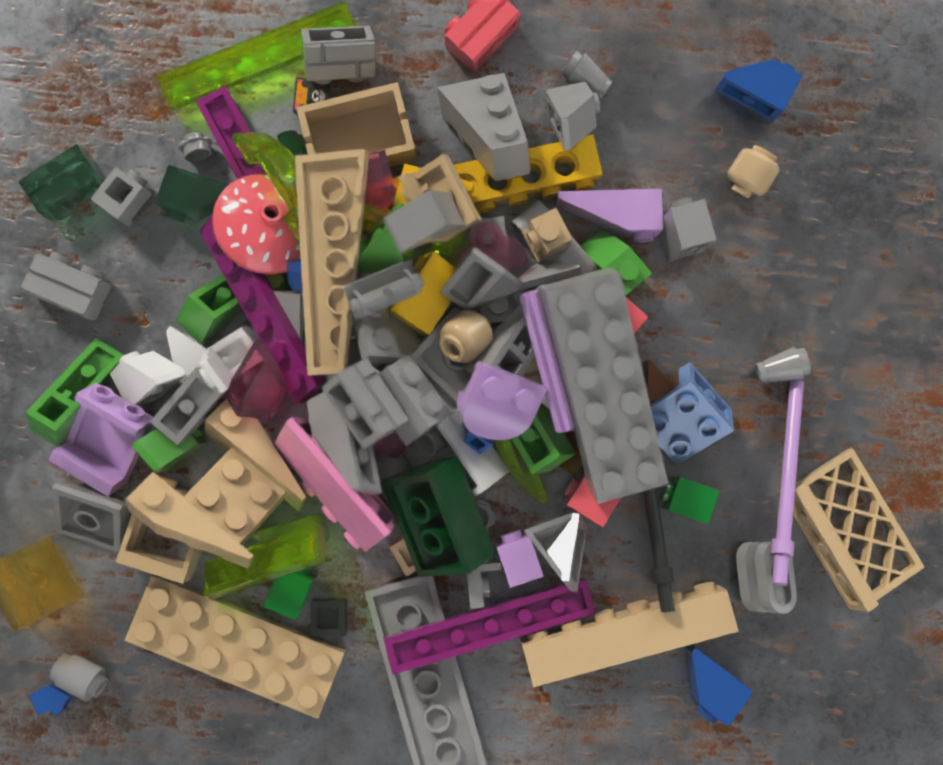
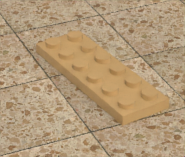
M151 575L124 640L317 719L320 717L346 652L345 649L184 584L156 575Z

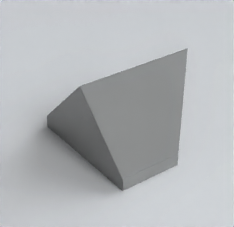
M471 246L440 293L462 309L472 310L474 307L528 289L529 287L481 251Z
M570 513L524 530L559 578L572 592H577L588 527L580 513Z

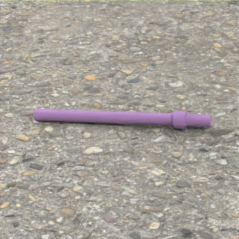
M790 380L777 532L776 538L772 539L771 555L774 556L772 584L787 586L789 558L794 556L795 542L791 541L804 389L803 380Z

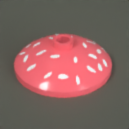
M254 174L235 180L221 192L213 211V232L222 251L234 263L251 272L273 275L287 272V262L301 260L297 187L294 184L276 176ZM265 211L274 212L276 217H267Z

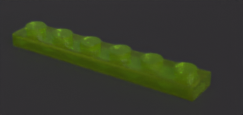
M343 1L157 75L156 78L168 107L171 111H175L195 103L196 100L225 85L230 89L303 60L301 29L355 26L346 2Z

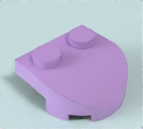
M478 361L465 392L459 390L457 409L464 426L474 435L492 440L511 439L521 435L529 428L547 388L540 383Z

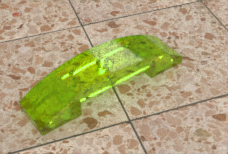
M264 132L234 133L232 139L247 163L261 164L288 206L289 211L283 219L300 244L295 156L280 141Z
M509 439L495 440L494 443L497 451L514 479L542 504L548 502L549 499L539 475L532 474L529 469L522 472Z

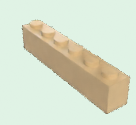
M714 582L701 583L694 586L695 591L681 594V591H672L675 607L673 612L661 613L659 601L648 604L647 600H639L629 603L627 605L628 609L614 613V609H606L593 614L594 618L581 622L579 618L560 624V628L549 631L546 628L527 634V637L520 639L533 687L739 632L728 591L720 585H715Z

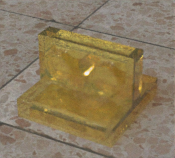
M50 537L0 558V609L14 633L23 628L28 629L52 613L83 597Z

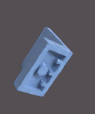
M691 362L679 368V384L677 387L650 404L659 446L675 464L682 463L734 431L732 409Z

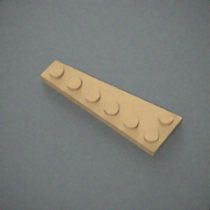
M365 149L295 156L307 375L337 374L348 368L353 313L342 286L357 280L369 152Z

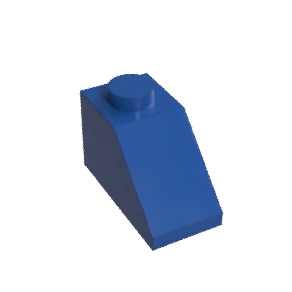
M771 59L727 71L717 84L715 90L773 122L784 111L803 75L797 73L790 64Z
M693 644L684 646L691 696L699 704L697 711L712 723L719 719L726 726H729L753 694V691Z

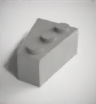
M505 73L487 75L478 79L437 87L443 120L447 125L451 124L457 131L458 138L471 147L475 158L495 181L530 174L528 142Z

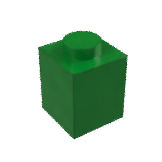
M672 476L671 481H668V484L664 485L661 490L660 500L663 501L661 508L709 524L719 491L678 476Z
M292 561L289 564L286 562L279 567L263 607L297 620L305 608L318 575L311 573L312 568L304 563Z

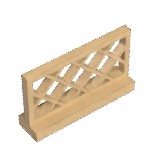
M853 448L846 449L796 482L793 516L849 610L870 612L879 605L877 600L924 568L923 563ZM846 460L853 469L851 483L837 479L840 464ZM817 479L828 482L825 500L816 498L809 487ZM836 484L850 488L847 506L833 503ZM858 491L866 492L871 499L869 512L855 509ZM832 508L846 512L843 530L835 529L831 524ZM854 514L868 518L865 536L851 533ZM877 520L885 522L889 529L887 542L874 539ZM850 538L864 541L861 560L853 559L849 554ZM872 544L886 547L883 566L869 563ZM895 550L903 552L910 564L901 571L892 569ZM868 568L882 571L880 585L874 590H871L866 582Z

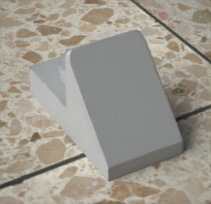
M196 367L150 421L153 426L176 445H180L205 422V419L210 415L208 412L225 393H221L216 386L211 388L200 374V367Z

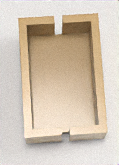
M398 82L296 107L303 137L307 143L305 145L308 154L365 149L369 152L367 173L417 161L415 146Z

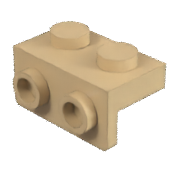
M442 154L415 173H404L399 177L403 185L402 194L408 203L428 190L449 192L465 226L432 242L448 241L482 220L448 155Z

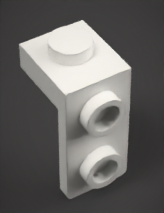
M244 326L207 348L200 361L202 368L199 371L211 388L216 386L223 393L228 390L234 375L263 358V354Z

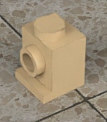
M557 208L530 220L529 227L521 232L537 263L567 249L573 240Z

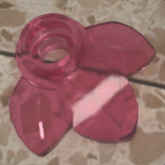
M491 222L479 223L471 230L469 245L460 253L458 258L459 265L471 246H473L510 273L511 268H521L527 265V256L522 244L514 237L504 236L501 228ZM489 233L493 241L489 247H486L483 244V237Z

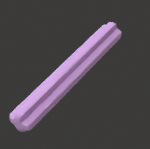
M537 290L529 291L520 295V302L542 384L547 388L545 395L556 432H567L574 429L575 425L542 301Z

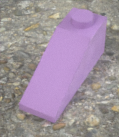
M662 189L558 191L555 198L556 207L623 238L633 237V242L653 241V237H657L663 231Z

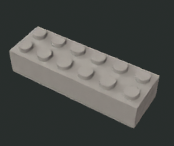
M608 267L539 286L548 328L575 425L574 433L589 492L596 502L600 504L667 485L668 480L620 271Z

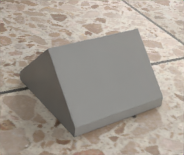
M78 481L55 483L51 488L55 531L119 553L132 515L128 510L126 497L114 493L107 497L91 486Z

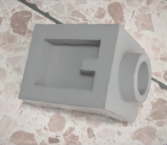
M493 555L472 573L466 574L470 609L484 608L483 598L490 597L488 576H481V572L502 569L500 559H493Z

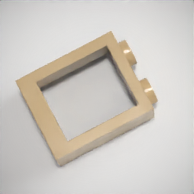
M159 476L183 497L194 487L190 486L189 490L177 487L178 481ZM132 514L116 563L181 584L192 580L202 549L198 550L189 546L185 561H181L141 548L147 526Z

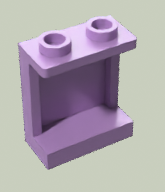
M94 383L77 392L75 401L81 405L66 442L52 451L49 461L109 497L128 482L139 457V454L131 445L149 434L153 426L150 421L154 417L144 412L140 406L129 403L114 394L110 388Z

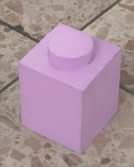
M515 530L500 536L502 541L496 543V547L510 588L543 577L533 543L526 533L521 534L520 530Z

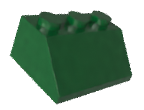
M458 456L431 460L381 481L419 577L470 574L495 554Z

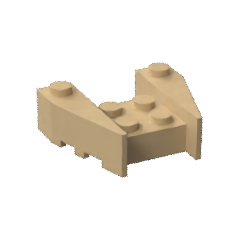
M229 395L205 419V435L226 451V454L184 497L152 472L126 498L128 510L156 534L166 538L171 537L186 543L187 546L218 555L226 561L248 569L252 565L254 555L242 545L283 500L299 511L303 506L306 496L258 419Z

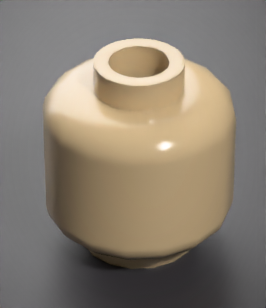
M754 145L752 149H742L727 172L729 180L734 183L731 190L747 199L750 198L751 194L757 196L765 195L779 173V166L776 163L778 157L757 145Z
M471 310L460 311L440 329L441 350L447 358L455 362H473L493 341V333L488 319Z

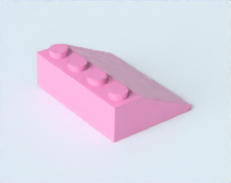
M291 417L285 423L274 446L288 469L291 470L293 468L300 476L301 480L298 483L310 497L316 495L324 504L321 510L326 517L333 523L339 521L347 532L344 533L347 541L355 549L358 550L361 547L367 552L386 537L397 525L393 512L378 495L351 489L312 435L308 418Z

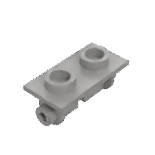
M408 259L342 287L354 319L358 320L422 293L421 287L424 286L421 275L415 273L411 259Z

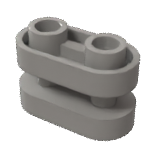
M772 541L743 543L738 548L736 554L740 596L743 605L752 612L786 614L792 611L797 601L792 558H789L787 586L772 584L774 556L771 555Z

